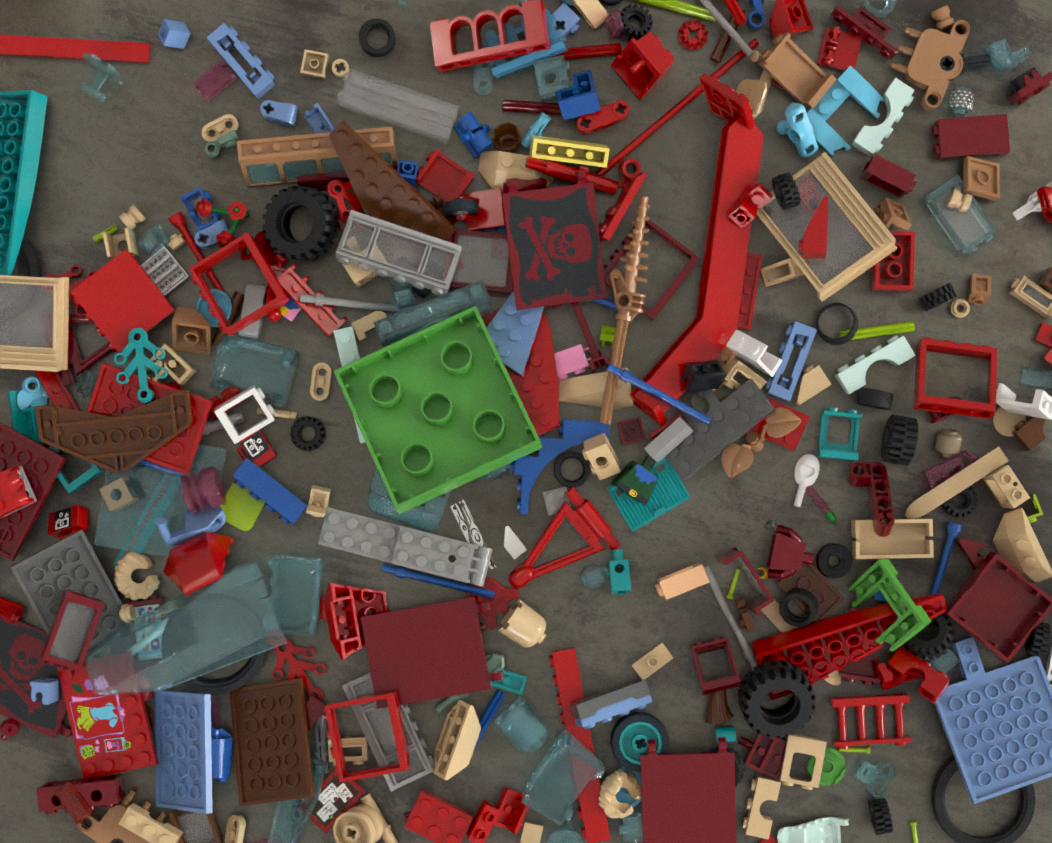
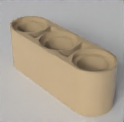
M570 0L594 30L609 18V14L598 0Z

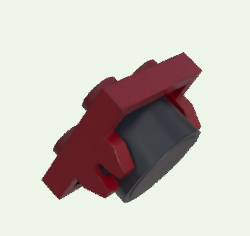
M1033 67L1013 79L1010 85L1014 89L1015 94L1008 99L1011 106L1015 103L1021 105L1034 96V94L1037 95L1049 87V82L1052 80L1051 71L1041 77L1037 69Z

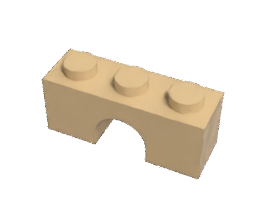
M756 774L755 779L751 780L750 790H752L751 798H748L746 802L748 813L747 817H743L742 828H744L746 835L769 840L773 820L768 816L761 815L759 809L760 805L766 800L777 801L781 785L779 779L777 781L773 778Z
M132 803L127 808L119 822V825L150 843H178L183 834V831L169 823L163 824L149 816L150 812L135 803Z

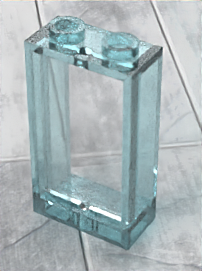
M957 174L925 196L923 201L962 255L967 252L969 255L978 249L977 245L983 241L985 244L993 239L994 236L992 234L997 230L974 197H972L971 204L965 214L959 212L955 207L949 208L946 206L954 188L965 194L963 193V181Z

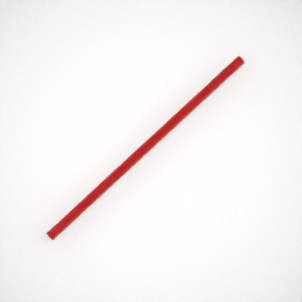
M754 38L747 45L753 50L759 45V42ZM740 50L710 76H715L719 79L746 56L745 53ZM702 84L698 85L609 160L607 168L601 167L595 174L603 176L700 95L704 91Z

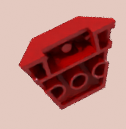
M203 532L171 548L163 572L186 596L221 579L226 565L225 557L229 555L230 550L228 548L229 545L233 544L234 540L229 536Z
M335 583L328 584L324 605L330 641L341 660H344L350 654L365 646L360 617L389 612L385 591Z

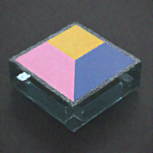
M289 298L290 301L285 303L284 307L280 306L279 309L281 310V316L293 324L302 312V309Z

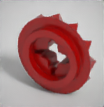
M690 19L683 22L680 26L678 40L684 48L697 50L707 42L708 31L705 24H702L699 20ZM689 30L693 32L699 30L696 35L697 39L692 37L687 40L690 35Z

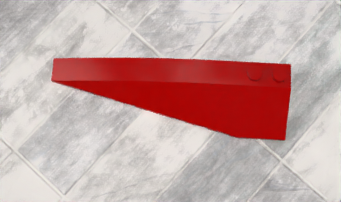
M942 593L912 598L916 606H922L931 620L947 611ZM887 603L811 623L804 627L752 642L759 666H763L764 662L767 661L774 663V660H780L783 664L784 661L790 662L792 666L797 665L806 674L811 686H813L814 682L819 679L824 680L828 678V674L838 669L840 671L846 668L845 666L848 663L856 662L883 647L882 644H878L875 640L896 622L899 617L890 604ZM777 689L771 691L769 696L771 700L793 694V692L788 689Z

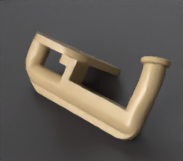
M755 50L751 55V60L759 62L762 53ZM764 69L760 80L745 79L739 83L736 90L738 94H744L749 99L753 119L757 118L762 112L772 82V76Z

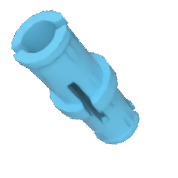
M541 112L533 125L528 127L529 130L521 140V145L529 150L531 136H541V132L551 118Z

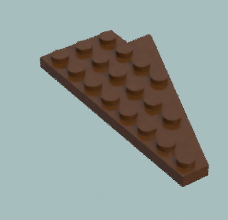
M344 120L329 134L330 140L366 215L445 241L456 231V228ZM380 231L377 240L389 264L395 263L403 255L416 268L420 265L426 246ZM432 248L430 255L436 250L435 248Z

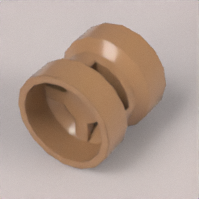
M948 5L930 14L932 19L936 21V28L939 31L945 30L955 23L954 18L950 17Z

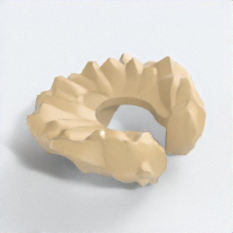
M130 552L117 562L118 566L115 567V578L113 580L117 590L125 595V598H130L131 600L142 598L145 600L152 595L154 590L158 589L160 581L157 575H149L142 583H135L131 579V574L134 570H149L153 566L148 556L137 552Z
M618 769V771L607 776L602 782L598 798L600 801L598 803L599 806L604 809L605 814L610 818H624L631 815L634 811L631 804L617 801L616 794L620 788H626L630 797L635 800H640L642 797L641 785L632 772Z

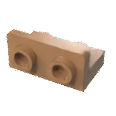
M886 197L877 205L875 214L887 229L891 224L898 229L903 228L905 230H908L912 225L904 205Z

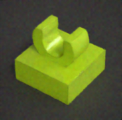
M601 326L600 340L602 347L605 346L607 341L612 342L613 348L616 327Z

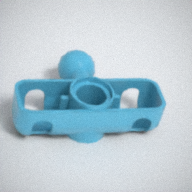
M791 103L784 112L786 120H781L777 123L776 131L781 135H788L789 139L795 143L799 156L804 158L810 157L818 150L813 127L808 119L805 107L799 103ZM802 112L803 118L797 120L796 116ZM813 144L814 149L808 148L810 145Z

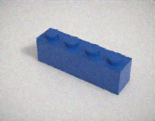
M248 458L232 475L235 479L234 483L241 489L246 487L250 490L249 495L256 501L259 499L264 501V507L272 513L274 511L281 515L279 519L287 525L289 523L294 525L307 508L304 502Z

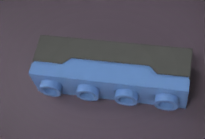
M637 679L573 702L570 706L576 725L589 729L594 727L596 722L601 721L605 723L611 721L615 715H627L630 713L629 710L646 708L647 704L653 701L646 680Z

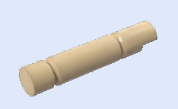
M258 407L257 415L266 416L262 408ZM274 409L276 413L273 415L274 417L297 419L298 412Z

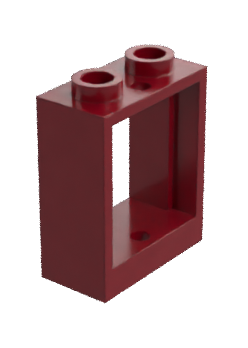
M876 154L867 161L859 177L898 198L908 195L916 185V181H914L915 174Z
M717 637L712 642L705 643L701 641L691 647V654L702 695L740 686L741 681L729 638ZM725 648L732 676L705 682L698 655Z

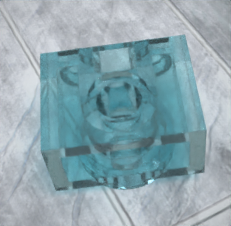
M564 55L533 61L541 102L556 100V91L573 86L572 79L568 80L567 72H570L568 60H564ZM547 76H553L555 78V82L547 83L545 81V78Z

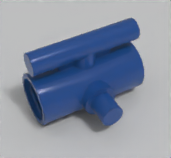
M472 112L462 116L457 121L458 124L453 127L474 159L478 158L481 153L493 145L486 132L490 131L489 125H481Z

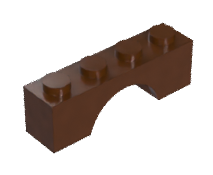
M1029 416L1030 418L1025 422L1022 420L1014 426L1015 430L1012 432V435L1025 451L1032 450L1045 439L1043 429L1046 419Z

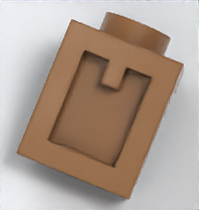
M972 273L970 277V294L967 302L975 305H986L991 296V276Z

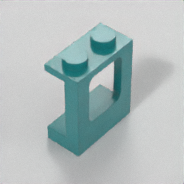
M827 407V411H821L817 457L858 461L859 425L863 414H857V410L846 409V413L838 412V408ZM829 417H845L851 420L848 444L829 443L827 441Z

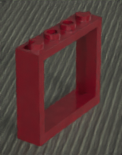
M651 220L645 221L647 229L689 260L651 311L642 305L643 314L653 321L701 258ZM627 234L621 243L623 245H631L632 238L628 237ZM624 246L620 251L617 249L610 257L612 261L608 266L605 264L603 266L605 284L611 290H613L612 282L607 277L619 263L620 257H623L628 251L624 249Z

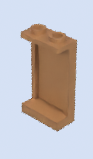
M780 33L773 39L772 42L774 44L770 49L767 48L761 54V60L758 64L799 104H802L805 109H812L837 79L832 74L826 75L790 39V33Z

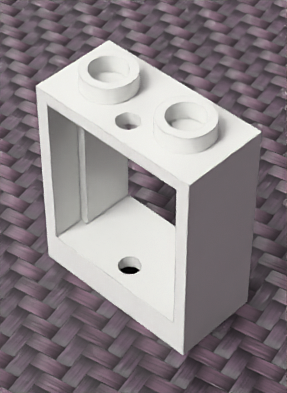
M253 385L214 408L215 414L234 444L275 420L273 415L276 413L271 404L267 405L263 400L265 395L260 387L257 389ZM253 394L267 417L239 434L225 411Z

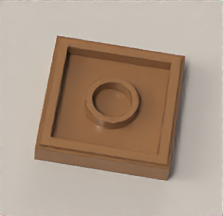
M971 156L964 157L963 193L994 201L1000 199V164Z

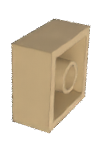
M305 49L300 71L301 75L325 80L329 55Z

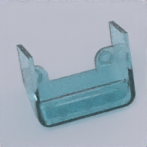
M376 468L366 506L372 513L432 533L439 528L452 490L446 492L444 498L438 496L427 501L425 507L418 505L399 514Z

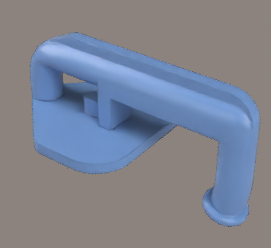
M201 503L191 506L185 511L184 529L170 533L166 526L167 520L165 518H158L155 520V523L164 542L167 545H175L203 532L212 533L217 531L225 524L226 516L221 507Z

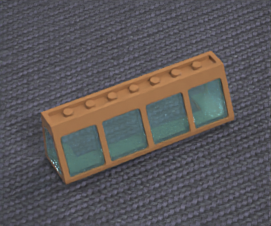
M392 126L354 130L390 166L398 165L396 136ZM331 132L237 141L238 160L246 186L297 182V176L345 171L330 140L329 134Z

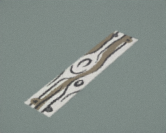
M462 500L450 506L467 542L487 547L465 501ZM492 556L487 571L496 567Z

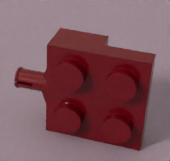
M758 733L751 741L740 736L738 744L747 747V754L743 763L778 781L781 774L786 741L777 736L770 738L767 737V734L762 736Z

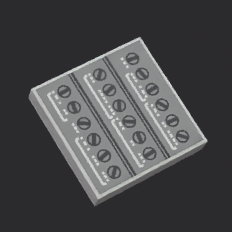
M165 246L141 265L165 296L190 277Z

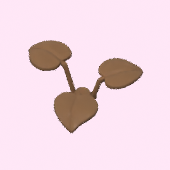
M726 395V396L721 397V398H720L721 402H722L724 399H726L729 395ZM775 408L774 411L766 416L767 424L763 426L761 436L756 432L748 431L745 437L746 444H742L741 447L736 443L728 445L722 453V465L728 477L733 478L751 466L754 460L753 452L756 453L763 449L766 429L770 437L779 438L792 432L801 423L800 418L788 409Z

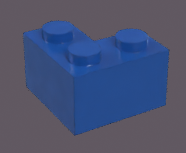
M591 70L574 74L575 86L556 91L564 120L574 119L578 116L592 114L601 110Z

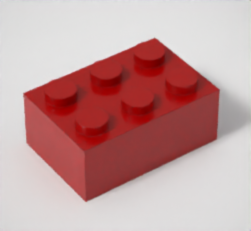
M890 231L896 239L895 246L897 249L871 267V291L914 290L915 232Z
M422 788L404 827L435 843H461L474 813Z

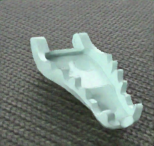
M830 816L796 826L783 827L778 831L777 840L778 843H841L840 826L849 825V819Z

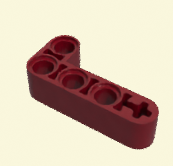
M856 462L850 467L847 478L848 483L855 487H868L874 531L878 536L886 537L890 535L895 521L887 468L881 462Z

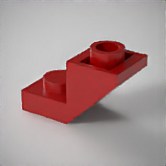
M759 182L742 196L728 216L740 228H743L756 217L757 210L772 199V194Z

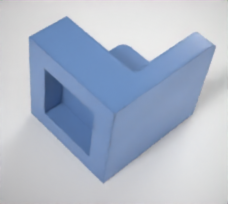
M168 19L163 20L158 32L163 46L180 49L185 48L191 34L184 22Z

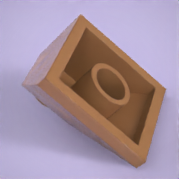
M177 306L172 319L173 349L182 352L211 355V324L196 309Z

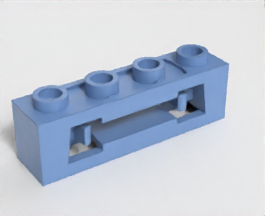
M223 23L208 35L207 39L255 97L259 99L275 86L273 82L275 77L268 69L263 70L260 66L263 63L256 55L252 57L248 52L250 47L244 40L240 42L237 39L238 33L232 26L227 27ZM231 39L234 42L235 48L253 68L254 72L249 76L254 81V85L248 80L249 76L228 52L233 48L228 40ZM223 44V46H224L227 50L224 51V50L221 48L220 45ZM258 71L261 74V77L259 78V76L255 72Z
M797 321L793 322L792 325H788L785 333L788 337L785 343L782 342L778 351L781 354L780 359L782 363L772 379L768 378L765 389H767L766 394L786 402L791 400L817 329ZM806 338L803 348L799 349L788 377L789 379L780 378L778 385V379L784 373L793 346H802L803 340Z

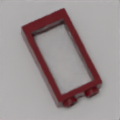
M65 589L41 654L42 659L45 660L44 663L52 666L60 664L64 666V669L72 672L75 669L81 671L105 604L103 600Z

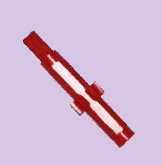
M530 156L526 159L525 167L540 171L550 177L570 182L573 185L577 184L575 171L585 170L586 183L593 182L594 190L613 195L617 192L619 184L617 181L589 173L588 167L580 165L576 169Z

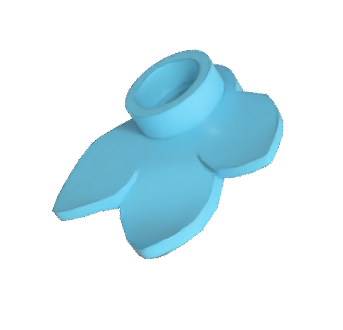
M29 376L22 383V390L17 395V404L21 410L28 406L47 405V398L49 397L37 377ZM34 383L35 389H29L28 384Z

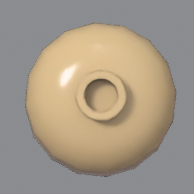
M518 599L515 602L517 606L514 609L509 608L500 622L503 626L498 627L497 630L520 646L529 648L536 643L540 644L546 637L544 633L546 621L540 614Z

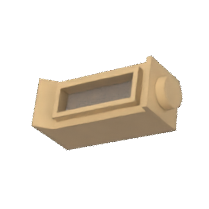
M1025 275L1015 278L1010 285L1012 289L1009 293L1044 318H1052V295Z

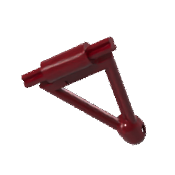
M50 310L40 315L46 330L43 333L48 348H53V314ZM69 314L68 370L60 371L64 386L76 383L70 365L73 364L78 376L112 351L108 343H106L82 360L71 324L95 322H90L86 317L79 318L76 314Z

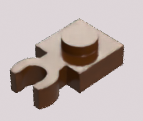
M742 597L736 599L735 603L741 616L738 618L741 628H745L748 632L756 629Z

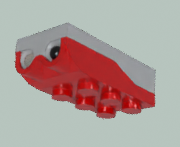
M16 466L0 472V519L37 502L22 466Z

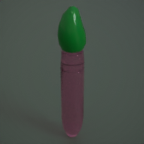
M810 485L807 486L808 494L827 519L836 523L835 514L829 509L816 490Z

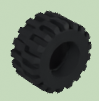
M894 414L889 417L885 425L881 445V455L884 462L905 466L910 464L918 441L919 427L916 418Z
M946 613L933 618L928 624L940 628L936 638L924 641L918 638V632L906 642L916 656L919 654L920 658L923 659L926 656L928 659H933V656L940 658L941 653L947 654V648H952L955 632Z

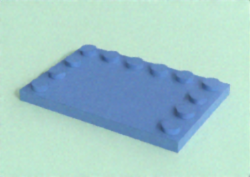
M154 690L155 748L159 761L155 765L156 806L204 814L213 813L211 694Z

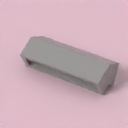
M679 417L644 449L656 462H660L693 432V429L682 417Z

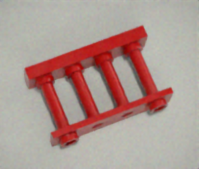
M907 693L829 697V705L835 707L838 716L839 739L832 740V744L837 746L838 749H849V745L895 743L897 746L907 745V742H913L912 737L904 735L903 706L904 703H910V695ZM885 704H893V707H895L897 736L885 737L883 710ZM866 705H873L876 708L877 737L866 738L864 715ZM849 706H854L857 712L858 738L847 739L845 710Z

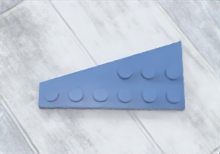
M513 291L490 322L487 330L503 364L523 377L544 307L516 310Z

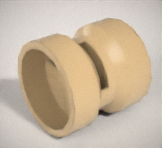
M954 188L946 206L949 208L955 207L959 212L965 214L973 196L962 194L960 190Z
M134 204L129 207L128 213L123 212L119 215L121 221L131 230L136 227L135 223L143 222L146 219Z

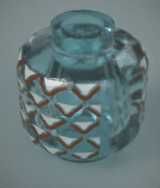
M956 87L955 90L949 93L948 109L955 116L959 117L971 112L974 102L973 92L967 87Z

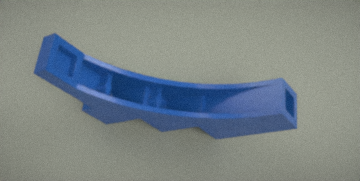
M563 420V424L559 423V435H562V439L539 438L542 448L535 451V453H539L538 457L524 456L511 462V471H515L514 475H522V479H518V491H521V498H517V510H520V514H528L529 493L543 468L558 454L573 446L583 444V441L605 433L609 440L610 424L599 423V421Z

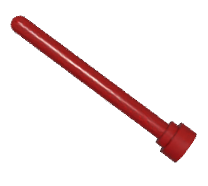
M181 211L169 217L168 220L172 226L179 229L196 259L200 262L205 257L185 226L186 222ZM209 269L205 273L213 287L224 292V288L213 270Z

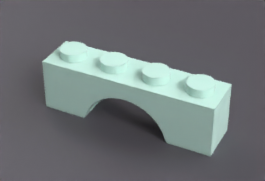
M895 78L882 96L887 107V115L884 122L877 126L864 125L851 145L869 157L874 153L878 154L883 146L881 141L884 137L888 138L893 131V128H891L894 121L898 123L903 116V107H908L912 102L914 89Z
M896 335L887 340L888 344L881 347L879 345L870 350L872 354L865 357L863 354L854 359L855 364L850 367L846 364L837 369L839 373L834 376L846 395L851 394L866 385V371L873 362L884 360L894 366H898L916 356L904 336L898 338Z

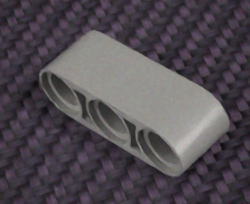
M253 282L247 283L241 319L265 305L267 285ZM263 317L239 331V336L259 339Z

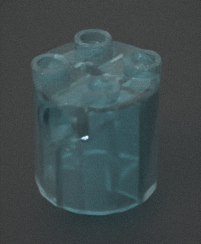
M521 696L509 708H505L493 721L520 754L523 752H535L546 742L549 730L548 725Z

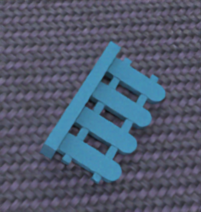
M545 9L551 49L510 57L513 60L509 62L506 61L509 58L491 61V65L495 64V67L491 68L493 76L500 78L568 51L566 44L559 40L563 38L561 32L557 33L553 23V20L556 19L555 14L551 15ZM523 17L520 20L521 27L515 29L511 23L506 24L508 43L519 41L517 34L524 32L526 37ZM488 30L485 34L486 41L483 42L484 46L493 47L500 45L497 33L494 30Z

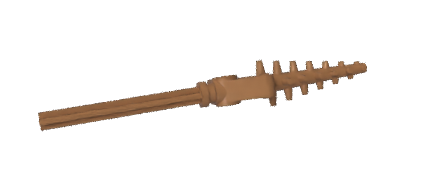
M641 196L639 199L640 206L635 211L638 215L636 221H632L635 229L633 233H628V237L632 238L631 245H624V249L630 250L627 254L628 257H620V261L627 263L624 266L626 269L625 273L615 269L610 274L616 309L618 310V314H615L617 325L610 363L618 368H621L628 323L632 322L637 314L643 313L641 308L644 303L642 302L646 295L635 293L637 283L647 282L646 278L638 276L639 270L648 269L647 266L639 264L640 258L648 257V254L641 252L642 246L648 245V241L643 240L644 233L649 232V229L645 228V221L649 220V217L646 216L647 208L650 207L648 204L649 197ZM626 298H629L628 304L624 305ZM609 371L599 423L611 425L619 377Z

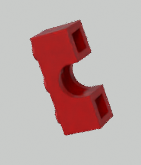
M900 647L887 663V668H890L893 676L901 682L907 675H918L923 681L918 693L933 704L937 702L949 685L950 679H948L945 673L935 670L927 661L920 660L909 649Z

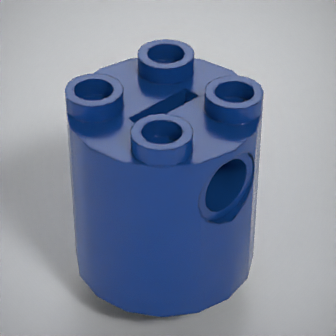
M211 727L212 778H216V781L225 782L227 777L230 776L233 736L220 727Z

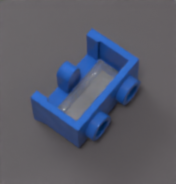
M201 187L180 197L188 209L189 216L195 222L197 231L211 226L219 221L218 218L221 217L220 213L211 212L209 216L204 217L199 216V213L196 212L198 201H201L203 198H206L207 201L212 200L208 190L204 191Z

